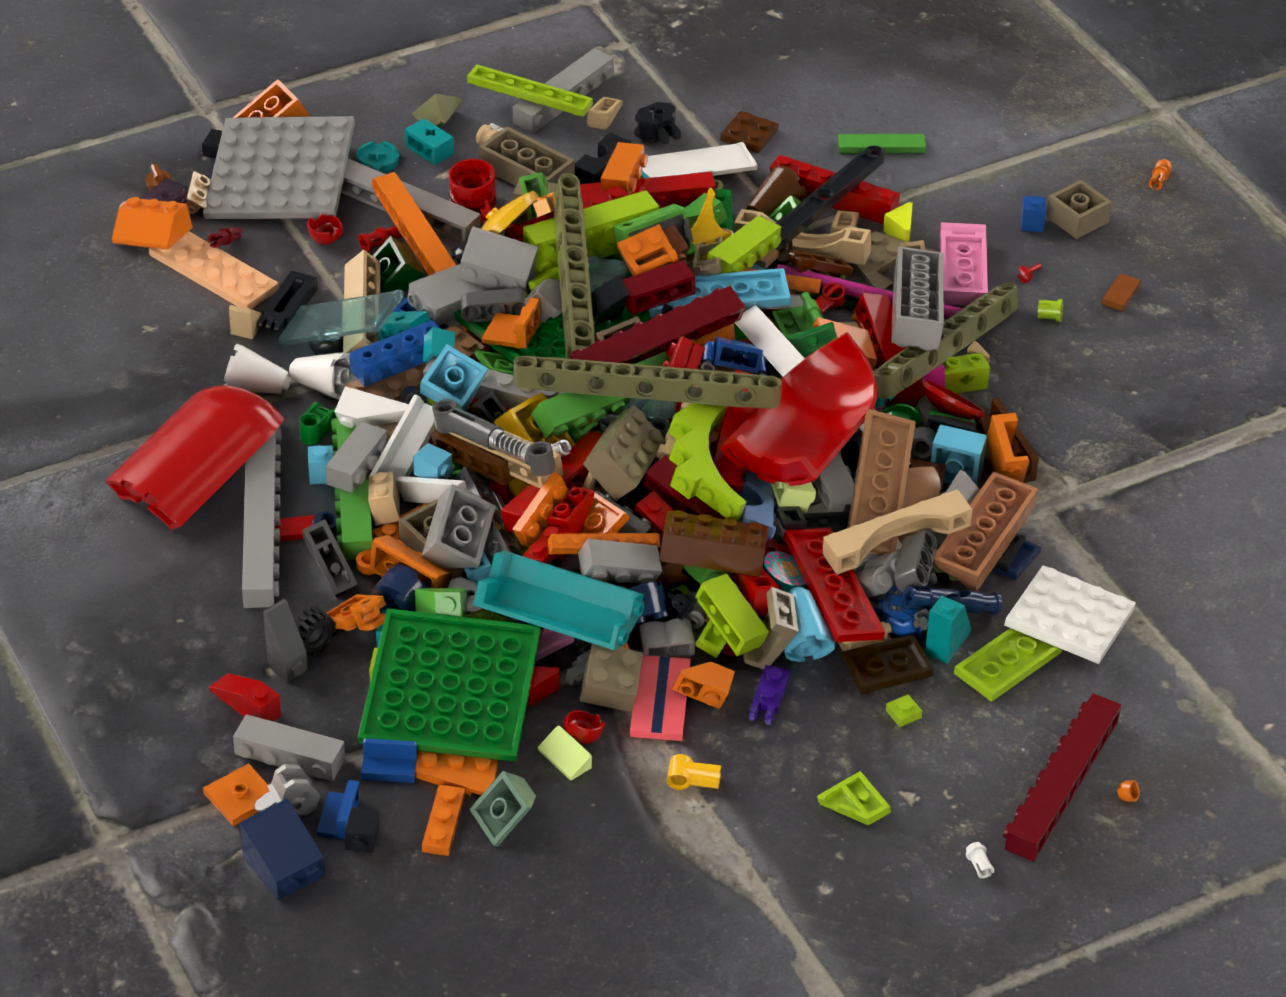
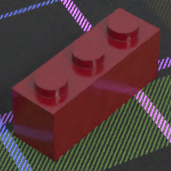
M683 260L623 279V283L629 293L625 307L632 315L696 294L695 275Z

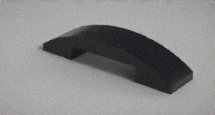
M851 504L845 505L843 512L802 513L800 506L776 507L775 511L785 530L831 528L833 533L848 528Z

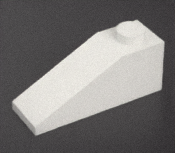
M345 386L335 409V414L340 423L349 428L358 426L360 422L377 426L399 422L409 404Z

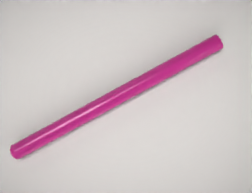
M778 264L777 269L784 268L785 274L821 279L820 288L822 289L829 283H838L844 287L845 294L860 298L862 293L888 295L893 306V291L810 271L801 272L797 268ZM944 304V318L949 319L961 311L962 308Z

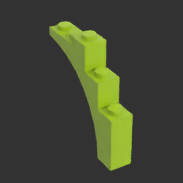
M691 403L673 416L668 434L676 439L669 460L678 466L670 486L690 500L696 496L725 518L735 519L738 522L742 516L746 501L733 491L721 477L709 451V435L722 423L727 406Z

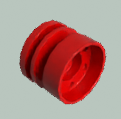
M465 159L451 167L449 170L451 202L480 213V207H483V199H488L490 208H495V170L491 164L480 159Z

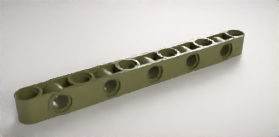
M564 173L560 176L554 191V218L566 359H569L573 351L591 346L595 342L580 182L574 174Z
M1014 283L1000 284L944 321L939 350L926 351L916 346H909L874 370L877 397L890 398L895 396L1018 310V286Z
M520 356L514 360V385L525 389L766 409L777 408L781 403L782 382L774 376L553 357Z

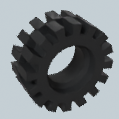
M313 606L310 607V610L308 608L305 609L303 615L299 613L297 615L298 620H294L306 649L307 657L317 655V651L322 652V647L329 645L328 640H332L334 637L332 633L336 632V622L319 607L315 608Z

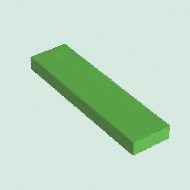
M838 134L840 154H860L867 147L873 145L882 147L885 153H926L924 134Z

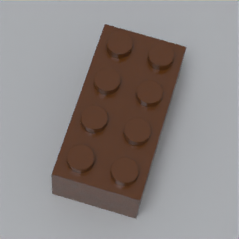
M681 510L668 511L659 561L761 577L768 526H763L757 522H737L731 518H712L706 514H687Z

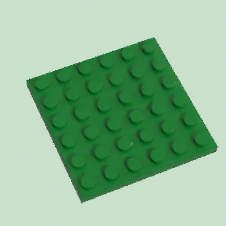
M387 608L359 729L358 743L363 744L364 739L414 741L417 743V750L516 762L540 641L541 627Z

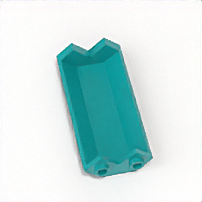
M501 551L494 554L489 578L478 581L473 605L615 650L626 644L638 617L642 615L644 610V602H642L644 594L508 551Z

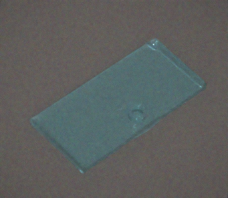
M395 290L337 301L302 305L279 337L278 343L280 346L314 340L334 341L341 336L379 331L403 298V291Z

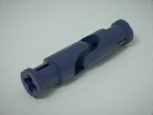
M908 586L903 593L904 607L911 610L914 607H920L930 611L941 595L965 605L967 613L978 614L984 611L997 615L1002 608V599L998 592L982 594L980 591H957L940 588L918 590Z

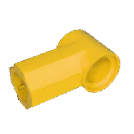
M677 754L670 759L666 781L669 787L675 790H684L690 785L718 789L721 766L696 763L687 755Z

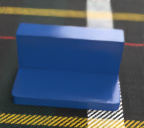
M382 739L363 740L364 757L361 780L415 783L416 742Z
M348 780L345 793L328 792L317 828L318 836L345 839V829L351 808H358L360 801L359 781Z

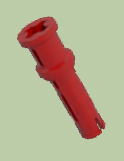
M395 225L386 229L379 227L369 234L362 233L359 235L358 240L361 249L369 253L373 248L382 246L390 236L395 239L403 236Z

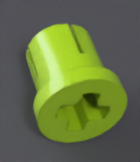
M1058 299L1057 301L1039 300L1038 318L1056 319V322L1062 321L1063 299Z

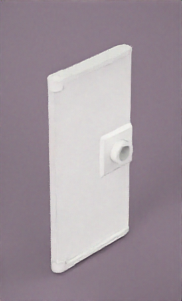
M739 142L737 144L648 156L647 166L643 167L642 171L649 177L712 172L713 176L757 170V163L746 148V145L743 142Z

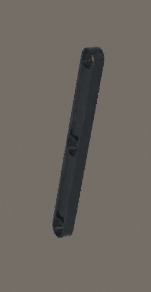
M873 145L867 147L780 219L776 224L781 226V242L776 250L780 251L884 163L885 150L880 146Z

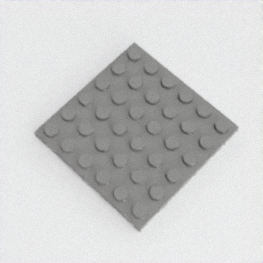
M354 116L225 118L206 198L207 209L203 210L204 218H318L320 214L336 217L355 126Z

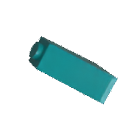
M941 595L929 612L925 647L926 655L946 664L949 663L971 633L965 605Z

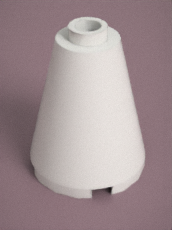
M235 345L233 350H236V354L230 357L224 381L228 383L224 385L240 387L257 393L282 394L283 390L288 391L291 377H288V371L243 345Z
M345 352L296 358L289 367V373L294 381L337 400H340L344 385L357 379L350 371L349 353Z

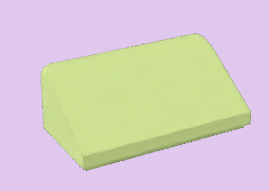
M557 726L538 746V751L570 781L592 768L591 754L561 726Z

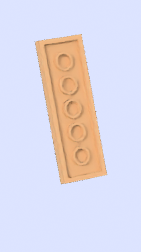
M189 231L168 250L149 248V255L238 307L253 309L273 295L279 288L277 281L217 247L212 248L210 243Z

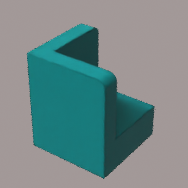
M432 327L424 336L423 362L428 363L433 356L438 357L446 344L454 348L455 332Z

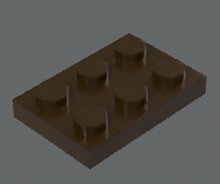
M914 634L842 652V660L861 694L932 677L934 668Z

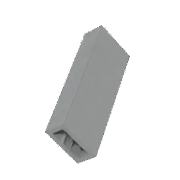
M461 264L409 283L407 299L409 304L417 311H427L430 321L433 320L439 326L455 319L454 312L461 309V298L464 294L494 289L460 279Z

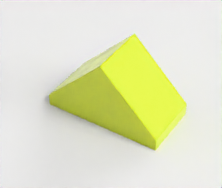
M908 202L886 213L883 232L889 236L909 242L913 203Z

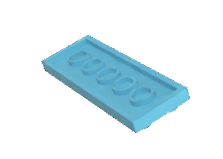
M784 268L695 276L696 294L667 303V305L672 307L684 306L691 303L696 297H705L717 288L723 289L730 285L745 305V309H750L754 305L758 308L791 305V297ZM663 305L649 309V316L654 317L660 314Z

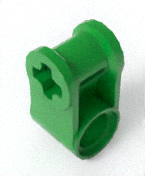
M314 402L299 418L300 441L306 445L319 443L332 430L331 419H336L335 409L330 410L322 407L319 402Z

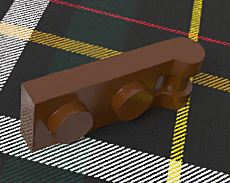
M793 250L788 255L789 262L795 265L801 272L810 269L819 274L824 271L835 277H840L841 275L850 277L853 268L843 259Z

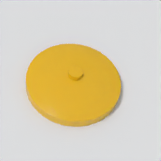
M533 190L515 198L499 210L495 207L485 216L488 220L481 229L502 235L505 229H508L536 202L539 196Z

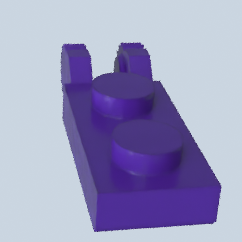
M765 665L752 701L749 715L750 721H756L759 710L766 711L765 724H772L774 716L780 708L790 679L791 670Z

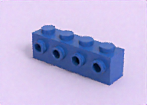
M431 320L350 352V371L366 387L426 363L423 362L424 336L432 327L439 328L438 325Z

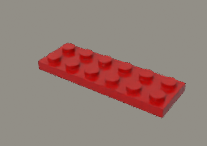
M832 529L785 530L783 539L836 643L883 640L885 630L853 569L836 574L823 555V537L833 533Z

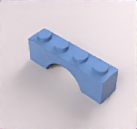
M747 469L746 475L742 476V479H745L742 493H738L746 501V505L738 522H757L763 526H768L767 542V540H772L776 531V526L773 525L776 518V513H773L776 506L774 491L771 483L758 479V474Z

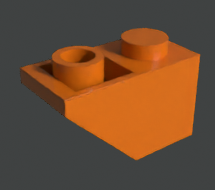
M713 662L686 668L680 671L672 690L720 709L729 693L735 671Z

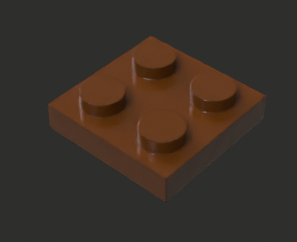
M740 111L721 132L720 140L730 144L743 142L748 150L760 153L778 132L779 124Z

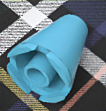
M803 587L791 589L790 594L794 595L799 632L785 647L786 658L791 661L802 662L805 661L804 657L813 656V660L828 655L835 649V639L811 592Z

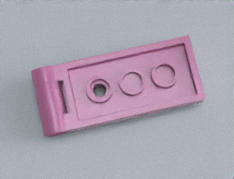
M941 222L940 252L944 253V304L968 306L985 293H988L986 225Z

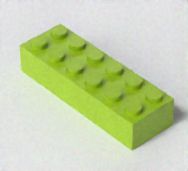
M647 190L583 209L588 262L619 253L613 226L659 210V205ZM555 218L523 227V242L539 247L535 277L558 264Z

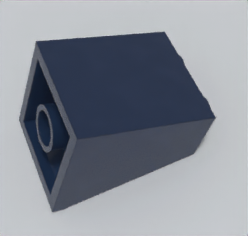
M287 798L240 822L243 859L277 900L291 895L298 889L316 882L325 876L324 857Z

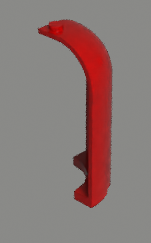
M848 332L820 347L780 379L782 382L780 406L773 409L754 408L720 446V449L733 463L742 470L746 467L758 474V479L773 484L784 482L789 483V486L810 483L817 479L863 424L868 409H874L877 400V384L872 367L863 351Z
M219 385L203 389L185 402L105 480V483L122 500H131L137 504L140 501L146 502L149 505L147 507L148 510L156 515L170 530L179 528L275 433L282 424L284 416L272 404L249 390L229 385Z

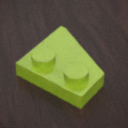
M861 771L817 796L820 805L866 825H870L891 813L889 804Z

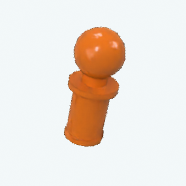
M1161 159L1156 163L1155 168L1152 170V177L1148 182L1151 189L1154 184L1156 185L1154 190L1161 189L1164 181L1169 178V174L1172 172V164L1169 160Z

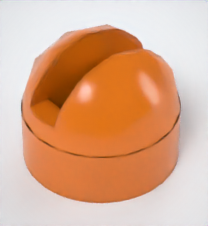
M1127 780L1119 784L1117 795L1122 801L1136 802L1139 799L1140 789L1137 781Z

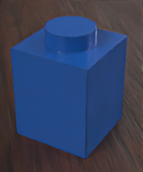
M1023 196L1020 215L1021 231L1043 232L1046 216L1045 197Z

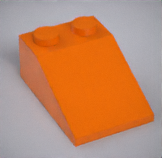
M277 79L233 118L308 117L310 114L286 86Z

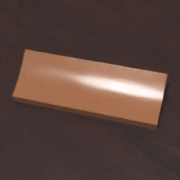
M993 471L970 504L972 508L971 526L950 533L935 553L932 566L953 576L969 590L978 591L998 559L1003 555L1016 533H1018L1034 510L1038 488Z

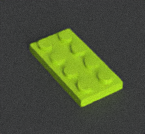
M1010 628L956 665L954 674L992 702L1062 653V649Z

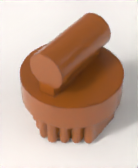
M152 164L150 167L152 172L146 176V185L150 189L151 195L164 196L171 191L170 174L161 170L158 164Z

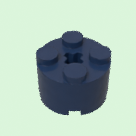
M396 564L393 568L390 567L374 587L372 594L383 596L386 605L379 609L381 614L387 608L416 612L415 589L431 588L426 580L422 583L417 578L419 573L412 568Z
M661 581L649 582L629 589L644 594L642 601L644 602V610L642 615L638 617L634 627L643 622H655L669 616L668 611L670 610Z

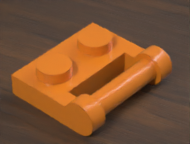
M660 224L617 243V247L633 276L656 269L669 262L679 261L676 251L670 245ZM662 250L665 253L640 266L636 263Z

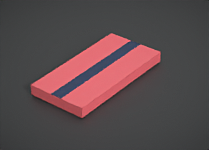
M643 655L637 697L632 710L630 737L674 741L683 740L687 696L672 690V687L680 671L690 668L691 659Z

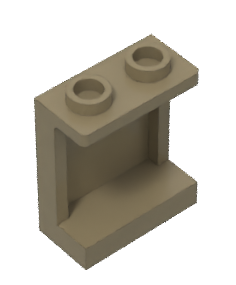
M771 587L766 593L768 613L761 620L765 623L769 633L761 647L743 654L746 664L763 670L765 665L770 666L799 632L794 595Z

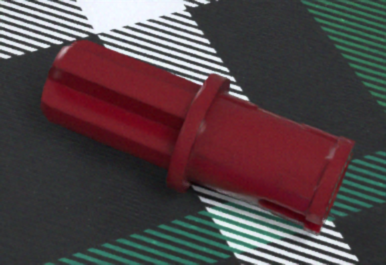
M236 226L221 228L217 233H212L208 236V243L214 241V243L210 244L212 248L219 247L220 245H230L234 240L241 238L242 229Z

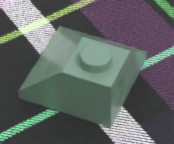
M502 771L469 810L493 846L498 847L532 808L536 795L524 778Z

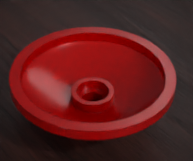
M925 378L921 380V388L927 400L938 411L968 420L984 417L985 411L962 396Z

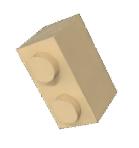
M379 472L369 477L368 501L375 526L397 522L400 519V496L393 472Z

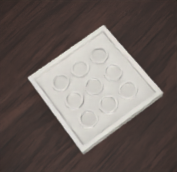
M1043 565L1006 617L1004 626L1099 664L1134 611L1136 602Z

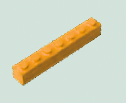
M554 192L537 198L536 202L533 203L538 217L554 211Z

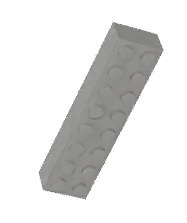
M898 246L894 268L891 343H896L900 347L916 346L926 351L939 350L944 324V253Z

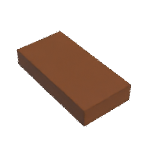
M1120 273L1102 298V305L1123 312L1140 288L1141 280Z

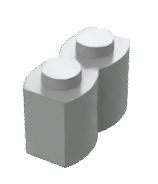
M898 551L870 558L864 570L856 574L867 598L884 594L892 587L900 555Z
M676 618L665 623L650 621L639 625V639L643 655L687 658L695 655V642L690 620Z

